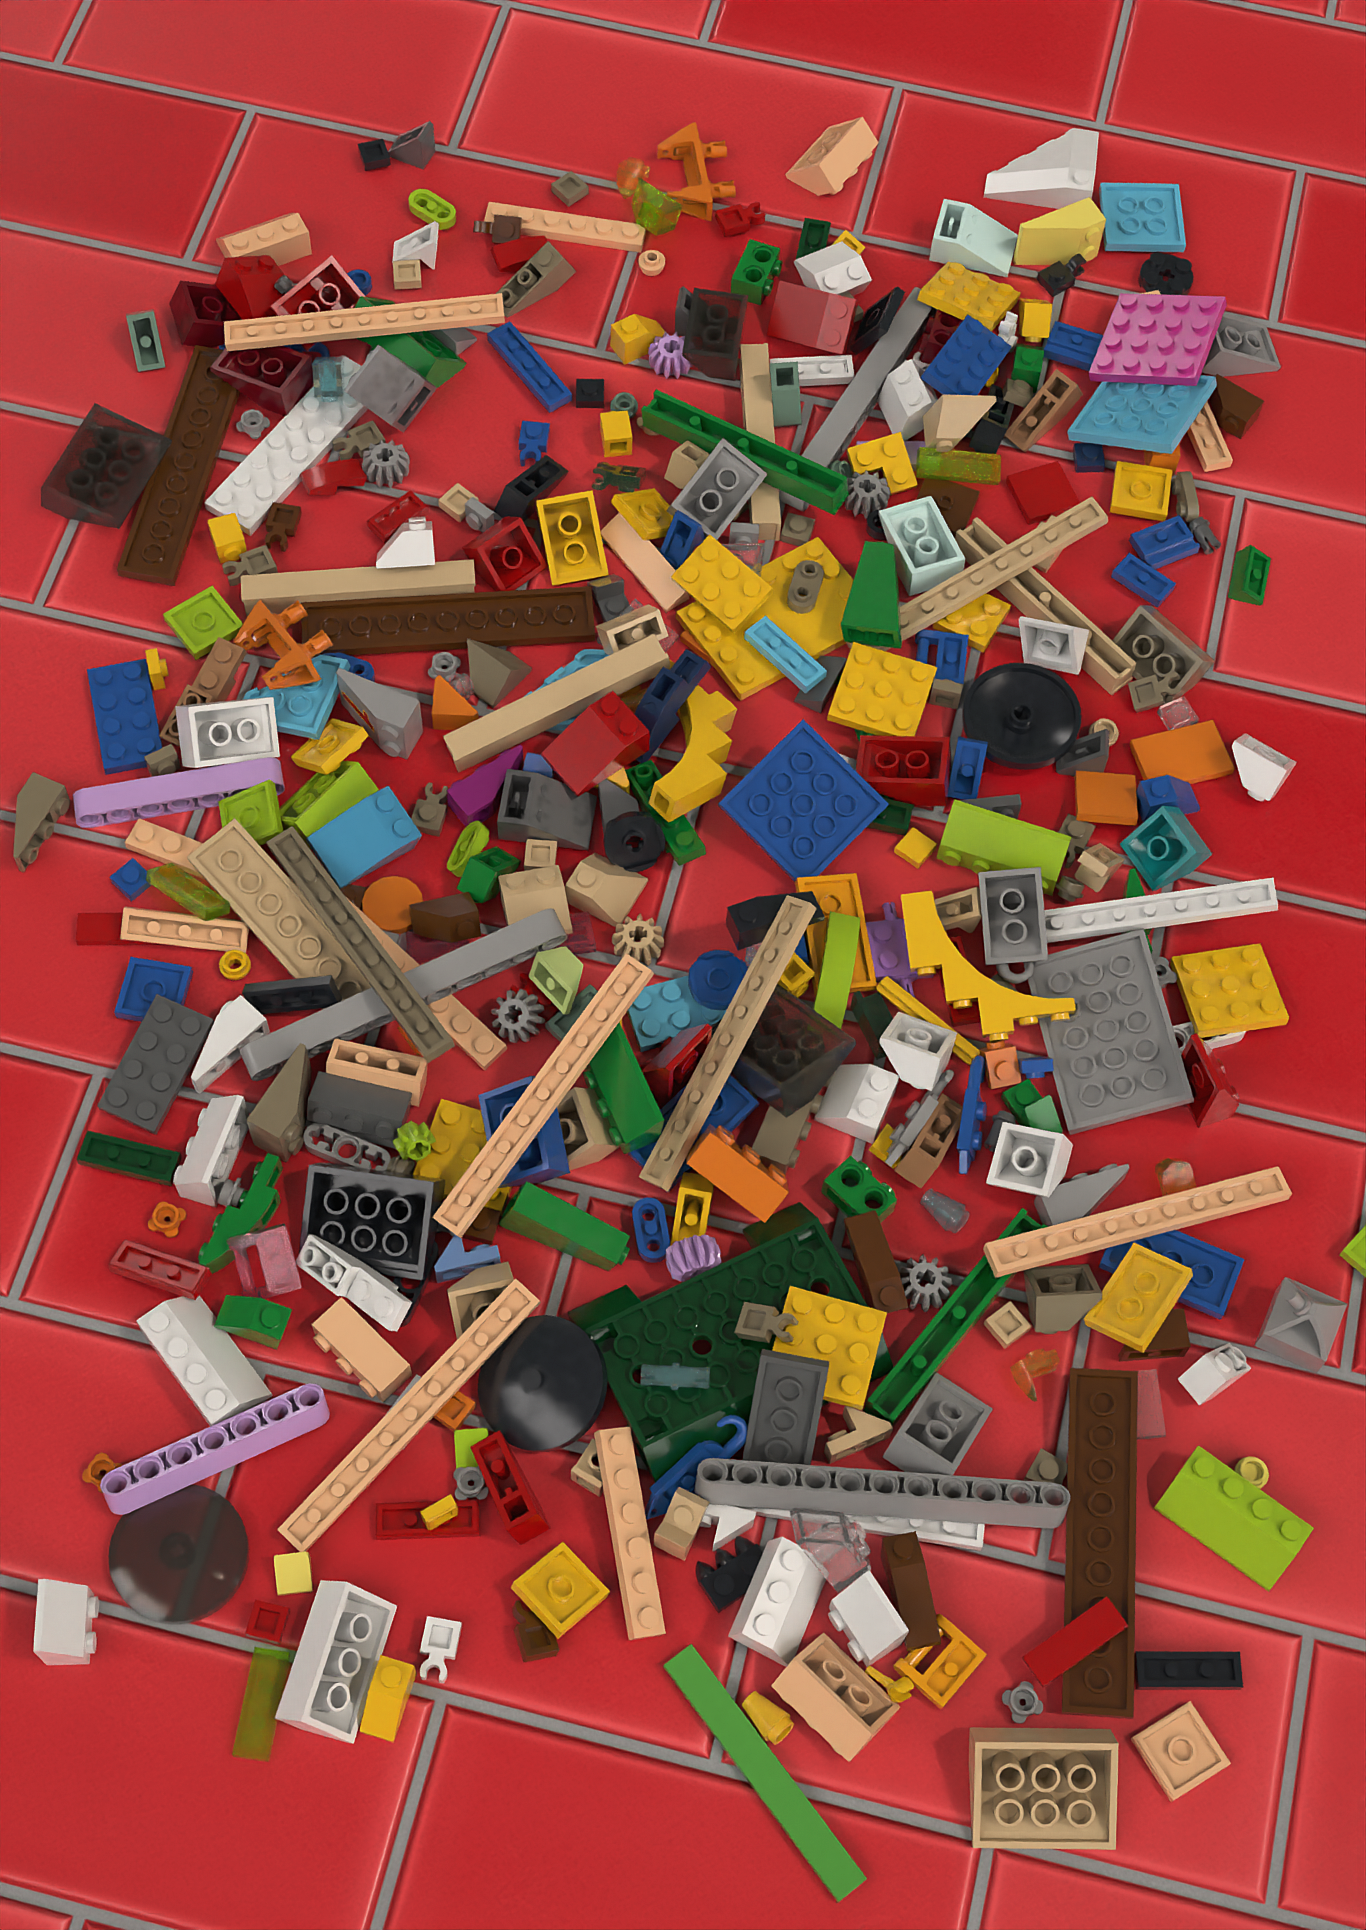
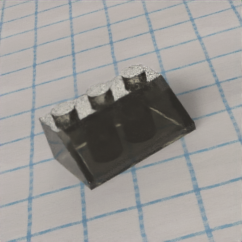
M694 288L682 356L709 378L736 381L740 358V344L743 341L747 318L748 295Z

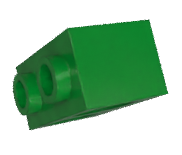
M750 239L732 276L730 296L761 306L765 295L770 296L774 276L778 277L781 272L783 261L779 260L780 248Z
M849 1156L823 1181L821 1192L847 1217L876 1210L881 1223L895 1209L897 1198L892 1188L886 1183H880L872 1176L870 1168L862 1161L857 1162L852 1156ZM850 1178L855 1180L858 1185L848 1187L843 1184L842 1180ZM875 1200L881 1207L872 1209L865 1202Z

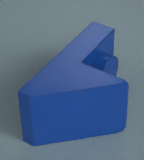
M679 510L675 512L660 553L675 570L693 553L694 548L706 539L702 525Z
M958 737L954 760L952 761L948 797L963 800L977 799L988 742Z

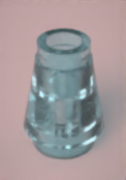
M932 1188L923 1195L920 1204L925 1207L945 1231L958 1232L965 1225L970 1215L965 1209L964 1204L936 1192Z

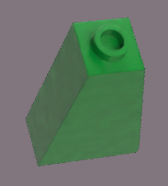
M865 541L841 621L844 642L901 649L902 636L897 563L893 544Z
M527 1181L511 1196L498 1225L607 1271L617 1264L622 1265L630 1250L626 1246L630 1235Z

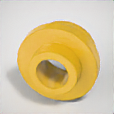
M230 950L220 959L219 968L225 978L239 980L249 973L251 962L246 953L240 950ZM235 963H238V964L241 965V966H240L239 968H237V969H231V968H230V967H231L233 964H235Z

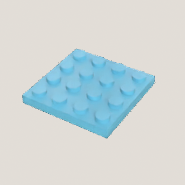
M1200 375L1197 386L1101 382L1068 429L1069 440L1083 443L1172 454L1217 387L1216 377Z

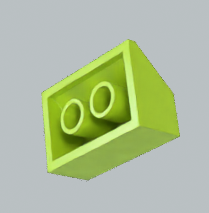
M342 761L340 767L328 775L317 772L279 808L283 832L293 826L309 849H311L306 841L308 836L379 789L359 762Z

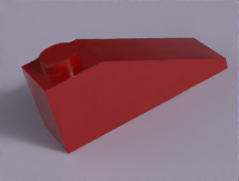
M499 1430L472 1445L470 1448L506 1530L522 1545L551 1529L536 1495L502 1432Z

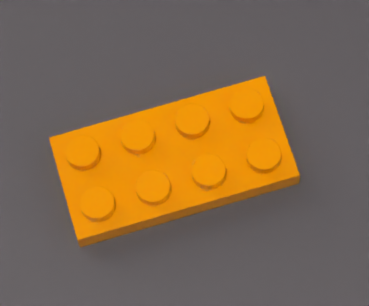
M857 873L797 878L795 881L796 892L812 891L825 916L824 920L808 925L804 932L809 966L815 973V976L812 977L814 995L816 996L830 911L860 918L856 958L849 993L874 991L877 987Z

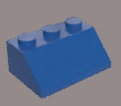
M529 1076L478 1095L487 1142L535 1076ZM557 1107L498 1188L523 1185L526 1181L531 1184L545 1182L570 1173Z

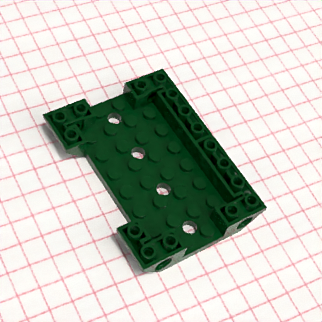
M801 1202L771 1215L766 1223L758 1221L744 1228L742 1232L749 1242L751 1250L642 1302L627 1285H624L568 1312L571 1322L586 1330L598 1344L606 1363L607 1384L627 1421V1427L631 1429L632 1441L654 1483L698 1442L702 1443L712 1440L723 1447L737 1432V1427L734 1424H726L722 1427L717 1426V1422L723 1417L737 1415L749 1425L762 1349L772 1351L776 1335L772 1334L770 1342L765 1343L739 1338L734 1333L744 1302L775 1307L779 1312V1316L783 1313L790 1286L811 1291L810 1287L814 1283L820 1282L829 1289V1293L826 1296L868 1307L818 1217ZM883 1333L881 1334L869 1383L889 1374L893 1369ZM701 1339L706 1340L711 1344L712 1349L709 1353L700 1355L693 1350L692 1345L694 1342ZM647 1369L652 1375L651 1380L646 1384L635 1382L632 1375L636 1370ZM823 1400L821 1407H823V1406H825V1405H827V1404H829V1403H831V1402H830V1401H827V1400Z

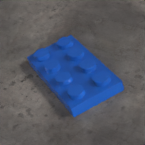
M967 315L925 370L921 379L943 395H978L1012 346L983 326L981 322Z
M146 659L87 669L105 774L109 775L147 767L144 756L163 747L161 737L159 736L160 730Z
M731 1075L726 1080L693 1145L710 1124L715 1128L722 1125L732 1132L759 1106V1102ZM686 1086L660 1109L664 1118L661 1133ZM657 1142L627 1154L644 1168ZM686 1159L669 1191L682 1180L684 1172L689 1173L693 1169L686 1164Z
M1177 1230L1105 1249L1098 1267L1113 1274L1133 1243L1191 1268L1193 1277L1177 1301L1220 1320L1224 1316L1245 1260Z

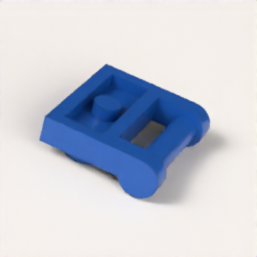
M923 629L916 633L915 643L917 644L916 661L927 664L929 645H938L935 679H949L955 683L964 684L969 635Z

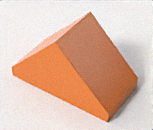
M438 675L434 683L432 705L433 729L456 730L479 719L478 711L443 677Z

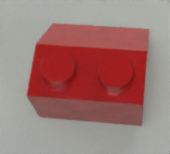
M504 517L462 547L467 558L474 560V570L495 591L516 590L548 567L521 517Z

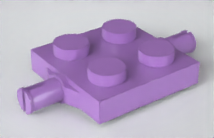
M886 902L882 905L885 920L866 922L876 982H880L887 976L915 997L911 982L917 979L933 978L934 974L918 976L917 972H911L904 919L897 917L894 902H890V905L889 902Z

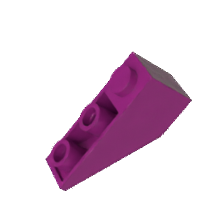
M521 744L513 749L505 750L496 760L488 765H481L475 770L474 774L464 780L456 781L447 790L448 806L465 827L473 821H480L482 823L495 814L501 803L507 769L520 770L524 763L523 747Z

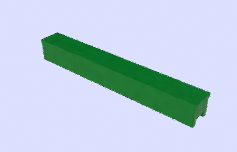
M657 389L653 393L654 398L648 406L644 405L641 409L643 427L680 444L688 440L711 454L723 438L767 473L762 482L830 514L835 515L849 496L846 476Z
M1022 1208L997 1240L1048 1226L1045 1224L1041 1226L1027 1215L1028 1211ZM984 1255L868 1398L863 1411L890 1422L892 1427H894L1017 1272L995 1278L987 1257Z

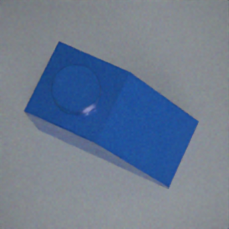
M1170 775L1140 781L1136 790L1137 810L1143 823L1162 806L1178 807L1184 815L1200 810L1190 783Z

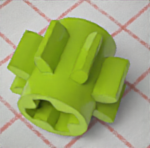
M409 1121L397 1129L398 1138L392 1142L404 1161L411 1158L417 1162L431 1154L430 1144L436 1142L425 1122L418 1125L415 1122Z

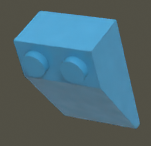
M387 786L349 808L308 836L306 841L330 877L341 889L414 849L422 834L393 791Z

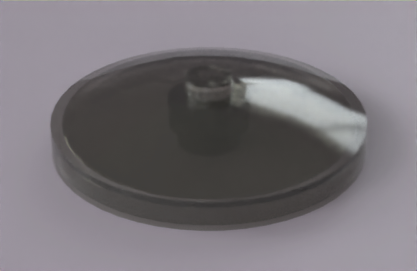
M192 1484L130 1513L123 1514L115 1527L110 1541L108 1555L110 1575L122 1599L131 1609L144 1618L169 1625L196 1622L217 1612L237 1592L248 1567L249 1539L241 1517L227 1499L211 1489Z

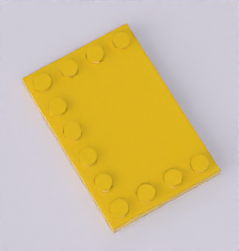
M819 537L754 570L759 577L773 588L774 592L736 634L697 601L676 611L678 622L685 630L688 629L710 657V663L740 701L786 677L744 639L745 631L764 616H767L815 660L846 644L842 634L841 621L854 580ZM812 560L819 563L824 571L816 605L808 613H796L787 604L791 581L796 566L802 561Z

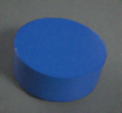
M356 269L347 273L364 295L371 291L372 281L368 272Z

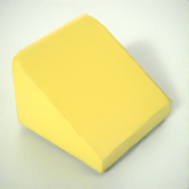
M309 1552L274 1556L278 1596L313 1592Z

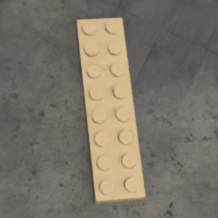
M235 818L187 856L189 862L294 979L332 975L342 995V1001L372 988L298 887Z

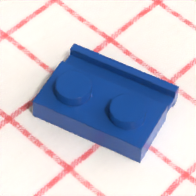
M1055 321L1044 348L1043 357L1090 371L1103 335Z
M1180 515L1132 533L1129 538V542L1140 559L1154 569L1198 553L1200 544L1194 541L1193 534Z

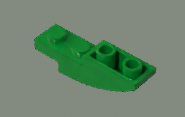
M648 760L625 770L631 790L641 810L649 812L662 827L665 836V852H670L679 866L706 855L705 845L684 814L668 823L648 804L654 783L663 777L653 761Z
M267 1153L264 1161H259L254 1169L252 1176L254 1181L250 1189L244 1190L238 1204L240 1209L227 1205L224 1213H220L216 1217L212 1227L214 1233L209 1243L205 1242L202 1245L198 1255L199 1264L209 1267L212 1274L224 1268L242 1254L261 1234L281 1203L278 1190L274 1189L283 1170L280 1157Z

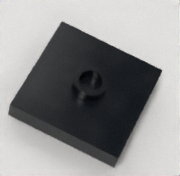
M895 287L866 310L850 345V350L856 355L888 332L905 294L902 289Z

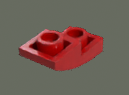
M545 235L524 237L496 245L490 251L499 272H518L548 241Z
M358 459L338 460L320 464L300 474L308 495L317 496L335 495L338 486H364L367 478Z

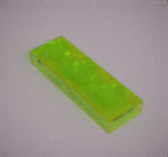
M919 447L917 450L916 477L998 485L1001 478V455L958 450L938 452L936 448Z
M173 863L147 870L146 881L203 921L214 920L230 912V902Z
M254 1647L232 1753L234 1757L269 1762L278 1720L275 1716L283 1695L291 1656L289 1652Z

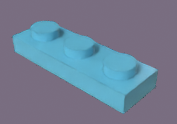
M764 616L745 631L744 639L804 693H807L826 677L827 670L767 616Z

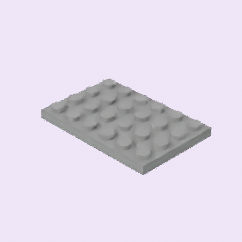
M1144 928L1049 954L1048 960L1032 961L1034 971L1028 979L1032 996L1049 999L1074 998L1076 1011L1075 1014H1069V1020L1051 1022L1050 1017L1038 1018L1048 1057L1053 1058L1054 1071L1052 1072L1070 1135L1194 1102ZM1023 962L1025 971L1029 962Z

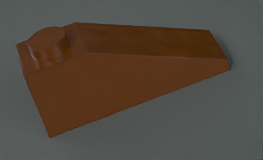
M876 1210L844 1218V1224L867 1306L887 1313L908 1308L900 1274Z
M916 1531L882 1538L881 1560L894 1607L909 1630L904 1639L907 1651L941 1644L926 1565Z

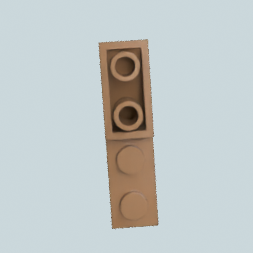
M218 637L193 685L187 684L176 706L225 701L236 683L233 677L247 653L246 650ZM174 708L159 736L180 747L176 708Z

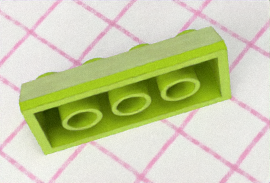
M954 799L939 846L937 859L943 860L951 866L971 869L976 874L978 872L1041 867L1043 894L1052 896L1071 836Z
M1199 1445L1154 1507L1163 1516L1268 1592L1297 1555L1314 1529Z

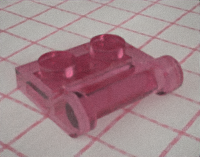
M284 1223L227 1239L229 1250H233L243 1288L241 1296L267 1299L302 1288L287 1227ZM252 1245L256 1246L265 1281V1286L256 1287L246 1250V1247Z

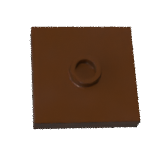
M927 474L916 500L932 496L955 538L958 530L961 529L963 531L966 529L980 491Z

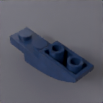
M687 649L670 670L662 667L635 711L636 717L650 731L649 751L635 759L640 764L650 759L680 720L675 713L711 668L706 660Z

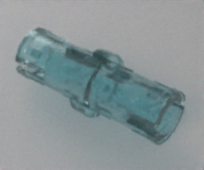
M673 1362L672 1366L642 1363L641 1386H671V1390H678L679 1387L709 1389L710 1367L680 1366V1363Z

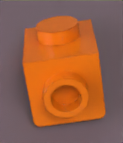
M1005 1040L998 1042L988 1041L986 1042V1047L978 1049L980 1055L985 1059L988 1088L995 1089L1022 1082L1016 1047L1014 1045L1005 1043Z

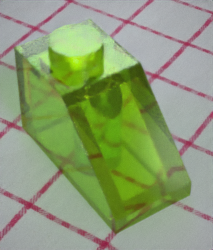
M643 179L638 181L631 202L636 223L656 236L674 230L682 205Z

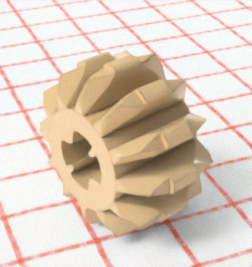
M639 914L637 920L633 921L627 916L625 924L618 923L616 925V933L612 935L616 956H622L623 958L627 953L637 961H643L647 966L651 964V958L658 959L660 957V949L664 947V938L661 937V926H654L653 918L643 921V917Z

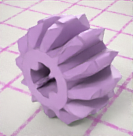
M677 331L673 336H669L665 332L663 338L655 336V340L650 344L648 350L649 364L651 368H654L656 375L664 373L666 379L670 375H674L678 379L680 373L688 374L690 367L694 364L693 343L688 342L687 336L679 338Z
M709 1235L684 1237L683 1240L675 1241L673 1245L666 1249V1265L672 1279L683 1282L720 1265L722 1262L720 1257L721 1251L715 1238Z

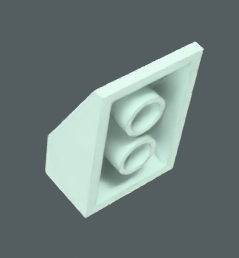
M932 496L879 510L878 515L887 542L894 545L898 576L909 596L928 591L964 570L965 557Z

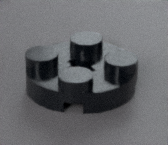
M1154 252L1141 267L1138 277L1140 288L1142 285L1146 292L1159 290L1161 295H1188L1194 278L1191 270L1192 264L1187 259ZM1163 276L1169 277L1168 281H1164Z
M630 811L617 816L607 823L603 843L606 855L611 863L617 864L629 872H639L652 867L657 862V858L660 856L661 851L663 853L665 848V836L661 825L649 812ZM632 836L643 839L638 841L637 847H632V844H626V841Z

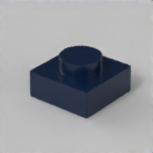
M1074 443L1073 457L1076 473L1104 471L1105 461L1102 444Z

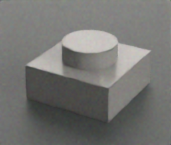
M474 497L465 503L466 521L471 528L480 530L483 533L494 525V512Z
M731 522L729 548L757 550L759 524Z

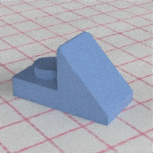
M454 1235L434 1266L437 1283L462 1278L476 1268L501 1263L498 1246L490 1247L488 1244H482L473 1247L470 1252H465L462 1238Z

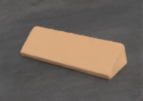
M620 513L600 531L602 539L665 612L670 611L689 599V594L671 579L676 570L650 540H643Z
M125 906L120 939L226 952L240 950L246 953L249 928L242 920Z

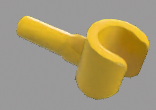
M870 1665L866 1668V1674L887 1688L888 1695L893 1702L901 1703L912 1696L908 1691L914 1688V1684L908 1677L904 1676L894 1681Z

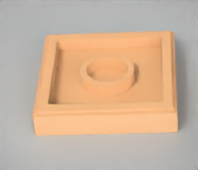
M1191 1701L1131 1738V1741L1170 1802L1231 1764Z

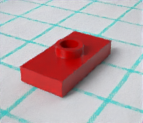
M410 490L368 519L367 527L386 544L403 523L409 522V518L427 516L429 514V507Z

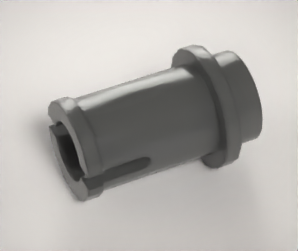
M1198 517L1188 527L1204 550V553L1208 555L1214 552L1208 542L1216 550L1221 546V543L1210 529V522L1207 519L1204 520L1203 517Z
M998 1111L997 1115H993L992 1121L994 1123L987 1140L984 1142V1147L987 1149L991 1146L989 1150L995 1152L1002 1123L1016 1124V1117L1006 1111Z

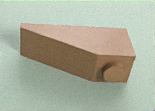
M1056 369L1009 427L1004 437L1022 451L1026 452L1067 415L1083 395L1078 384Z
M943 1093L937 1100L939 1102L910 1148L904 1152L894 1170L919 1188L924 1186L937 1169L960 1127L963 1107Z

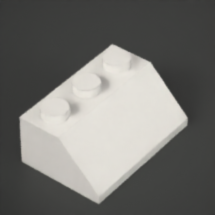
M233 1095L212 1098L207 1109H202L198 1118L199 1129L197 1134L189 1139L186 1146V1160L183 1166L179 1165L174 1175L173 1182L180 1197L213 1207L217 1206L220 1192L230 1175L249 1129L246 1121L249 1113L243 1096Z
M784 1537L769 1540L728 1637L787 1667L796 1655L829 1574L828 1569L812 1552Z

